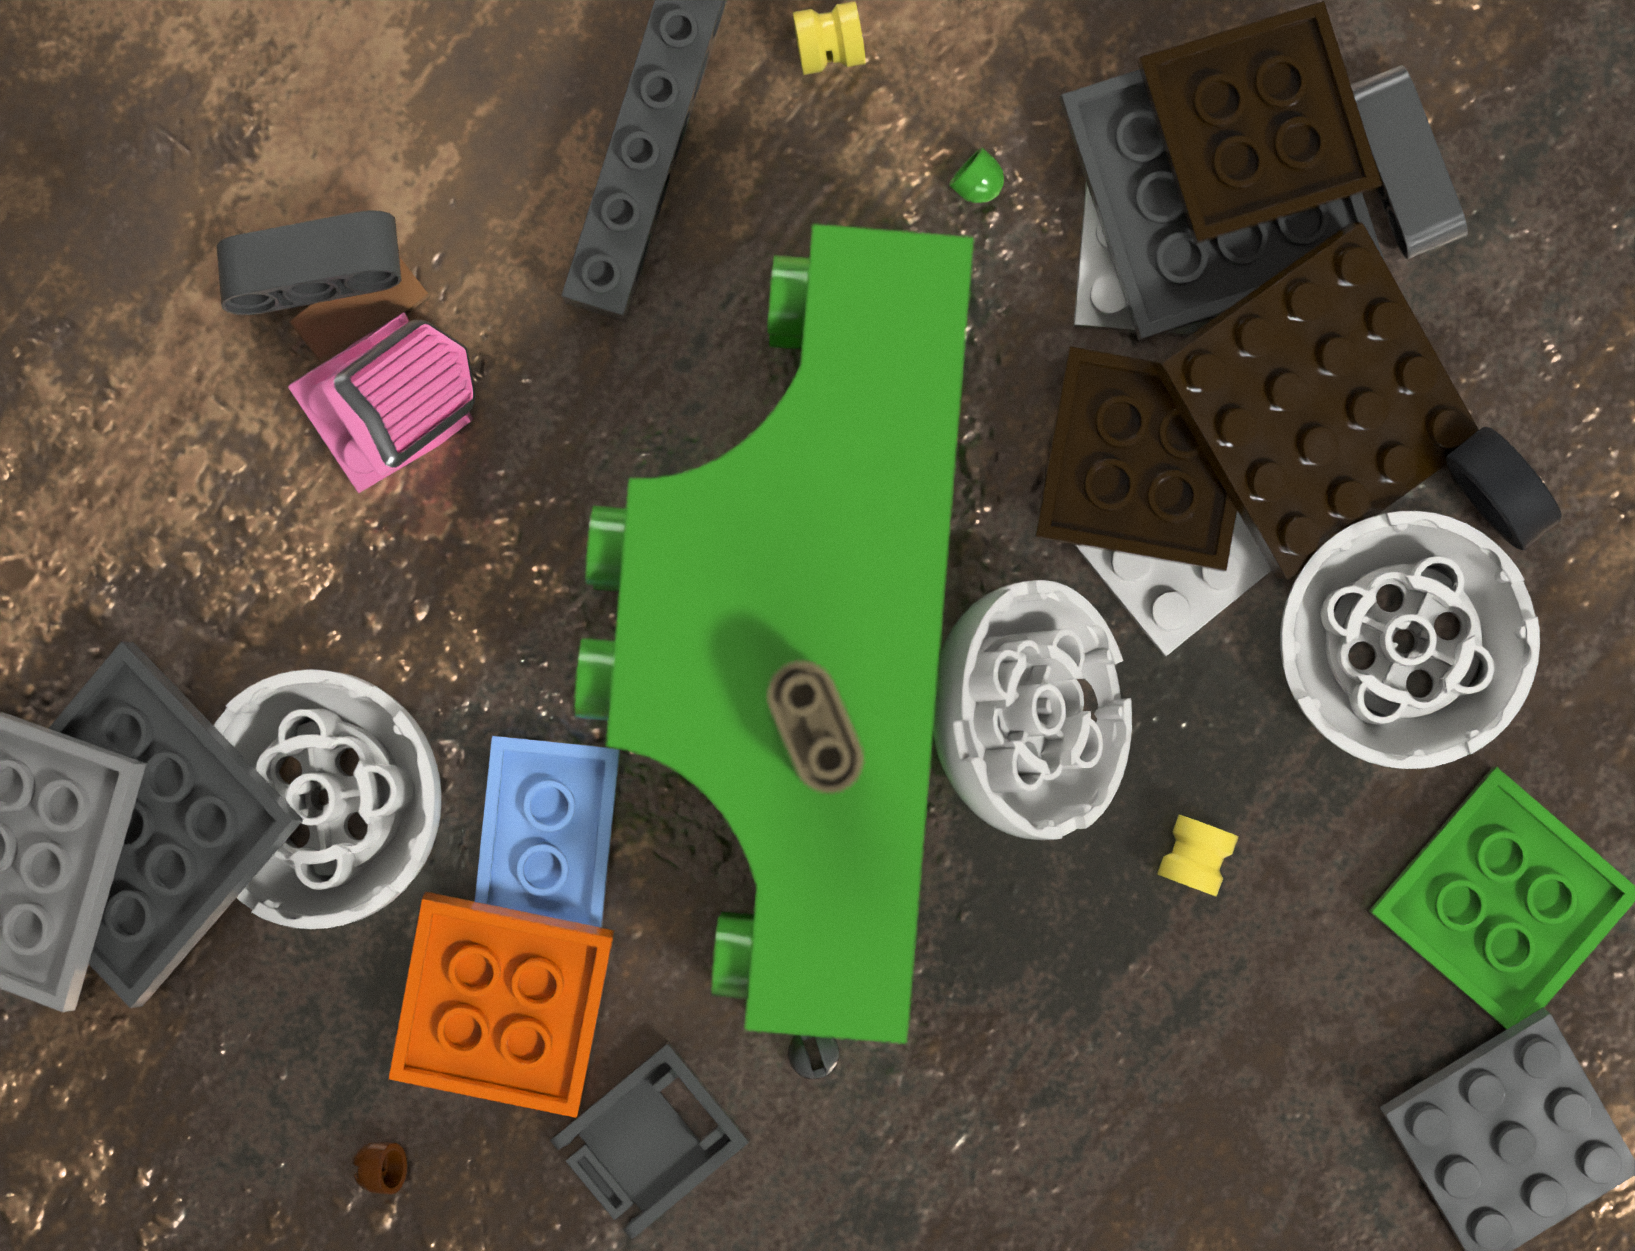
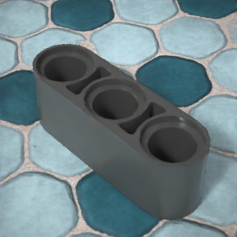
M1399 65L1352 83V91L1382 186L1376 189V192L1403 256L1406 259H1410L1467 237L1468 228L1461 204L1407 69L1403 65Z
M360 211L234 235L221 240L216 246L221 306L226 312L236 315L262 314L379 292L395 287L402 280L396 220L392 214L383 211Z

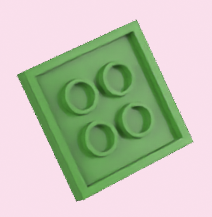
M1492 767L1369 912L1507 1030L1549 1003L1635 902V885L1498 767Z

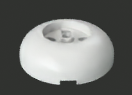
M1399 511L1370 517L1350 525L1335 534L1312 555L1295 579L1285 603L1280 630V651L1286 680L1296 703L1309 722L1335 746L1354 757L1384 767L1400 769L1430 768L1453 762L1478 751L1496 738L1510 724L1526 700L1534 681L1539 659L1540 630L1538 617H1535L1531 598L1523 582L1525 579L1510 557L1493 540L1472 526L1448 516L1422 511ZM1384 585H1395L1402 592V605L1395 612H1386L1377 604V592ZM1445 612L1454 614L1460 621V632L1452 640L1441 639L1434 630L1435 619L1438 615ZM1406 629L1414 636L1415 643L1413 649L1404 654L1395 649L1398 644L1393 642V637L1398 630ZM1357 642H1366L1375 651L1374 663L1365 670L1355 668L1349 661V650ZM1415 670L1426 671L1432 678V690L1422 698L1411 695L1406 687L1407 677Z
M1047 580L1024 581L1006 585L988 593L976 601L953 626L944 642L938 660L933 736L942 767L957 794L978 817L1002 832L1025 839H1062V836L1076 829H1086L1104 813L1118 790L1127 764L1131 743V698L1121 699L1119 681L1114 665L1123 661L1119 647L1099 612L1087 599L1066 585ZM1085 678L1096 694L1098 709L1094 713L1097 718L1096 723L1091 719V711H1083L1084 695L1077 679Z
M298 670L277 674L255 683L235 696L225 705L227 709L218 718L214 727L304 819L301 824L307 825L310 830L309 841L301 848H298L288 837L237 896V899L252 909L251 913L265 920L283 926L302 929H323L346 925L366 918L395 900L410 885L425 864L433 847L441 816V782L437 763L429 742L415 719L398 701L379 687L349 674L327 670ZM349 748H353L359 757L358 765L353 773L354 776L345 774L340 767V757ZM289 756L296 758L302 767V775L294 779L291 784L284 782L279 774L284 761ZM321 790H327L329 804L322 807L319 802V793ZM356 812L368 824L367 834L362 840L354 838L348 830L349 818Z

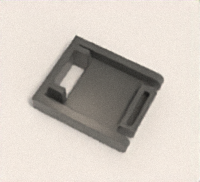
M668 1041L557 1133L550 1142L559 1150L570 1144L574 1137L579 1134L585 1144L574 1152L566 1162L614 1220L634 1205V1203L640 1208L642 1213L633 1217L623 1228L629 1238L633 1239L747 1145L750 1139ZM677 1077L681 1079L718 1124L701 1139L698 1138L661 1093Z

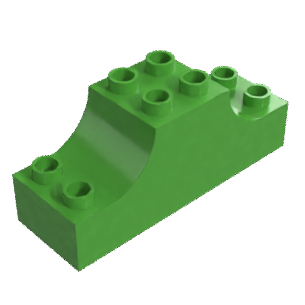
M813 224L810 258L774 255L768 318L769 347L802 350L801 366L788 391L775 410L741 444L710 463L672 476L629 478L627 509L602 506L592 507L587 548L586 585H593V590L619 592L615 641L581 639L576 677L575 717L608 720L606 747L629 750L651 757L686 777L709 797L738 837L749 861L757 886L755 914L721 911V916H718L712 996L747 999L745 1030L907 1044L974 237ZM806 661L819 665L830 675L862 747L864 757L859 777L850 787L836 793L816 791L802 781L795 768L768 703L769 684L777 671L787 664Z

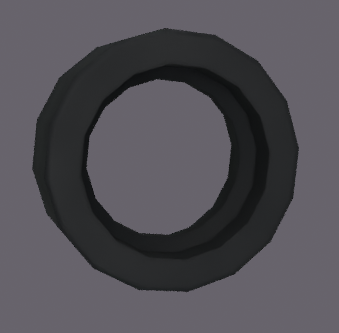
M1482 427L1447 455V466L1462 491L1487 522L1516 549L1526 550L1561 521L1562 513L1546 485L1521 454L1494 429Z

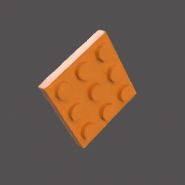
M425 891L420 906L389 1080L577 1118L615 930Z

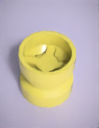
M855 1L836 4L831 12L818 14L812 9L793 12L794 28L803 75L822 72L829 62L841 63L847 68L866 64L860 19Z
M1179 814L1172 831L1176 842L1172 852L1163 856L1157 875L1217 897L1223 880L1219 871L1223 859L1232 855L1239 836Z

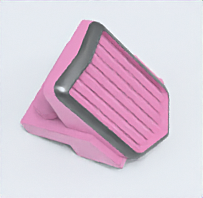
M404 312L355 341L346 350L296 379L288 386L358 493L438 447L474 419L469 411L474 405L476 395L467 347L425 320L410 321Z

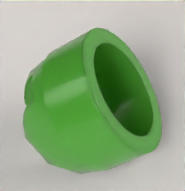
M982 147L963 164L951 179L949 186L968 202H989L1000 194L1004 185V173L997 160Z

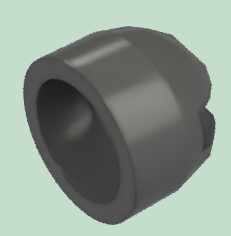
M795 1034L789 1044V1062L792 1068L802 1077L808 1079L823 1078L830 1074L838 1063V1043L833 1037ZM815 1037L824 1067L814 1071L811 1067L809 1054L803 1043L804 1040Z

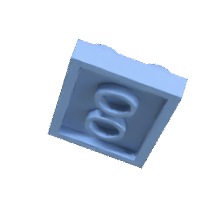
M492 736L475 902L602 928L620 749Z

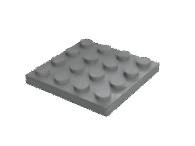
M1 711L0 989L60 1012L75 1011L147 763Z

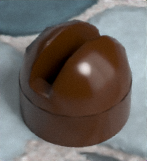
M388 1142L369 1143L363 1146L353 1157L352 1164L358 1166V1172L353 1176L362 1189L372 1193L392 1195L397 1193L403 1186L407 1174V1158L404 1149L399 1144Z

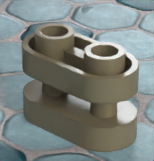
M798 661L782 667L773 676L769 684L768 703L800 778L810 788L822 793H836L847 789L859 777L864 757L860 742L832 678L822 667L811 662Z

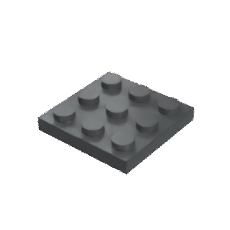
M1544 1007L1380 1107L1381 1112L1463 1251H1513L1635 1176L1634 1157L1555 1020Z

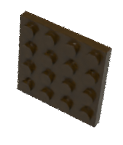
M1350 222L1151 362L1275 577L1278 579L1288 580L1303 569L1312 555L1335 534L1352 524L1378 515L1447 465V455L1479 430L1363 222Z

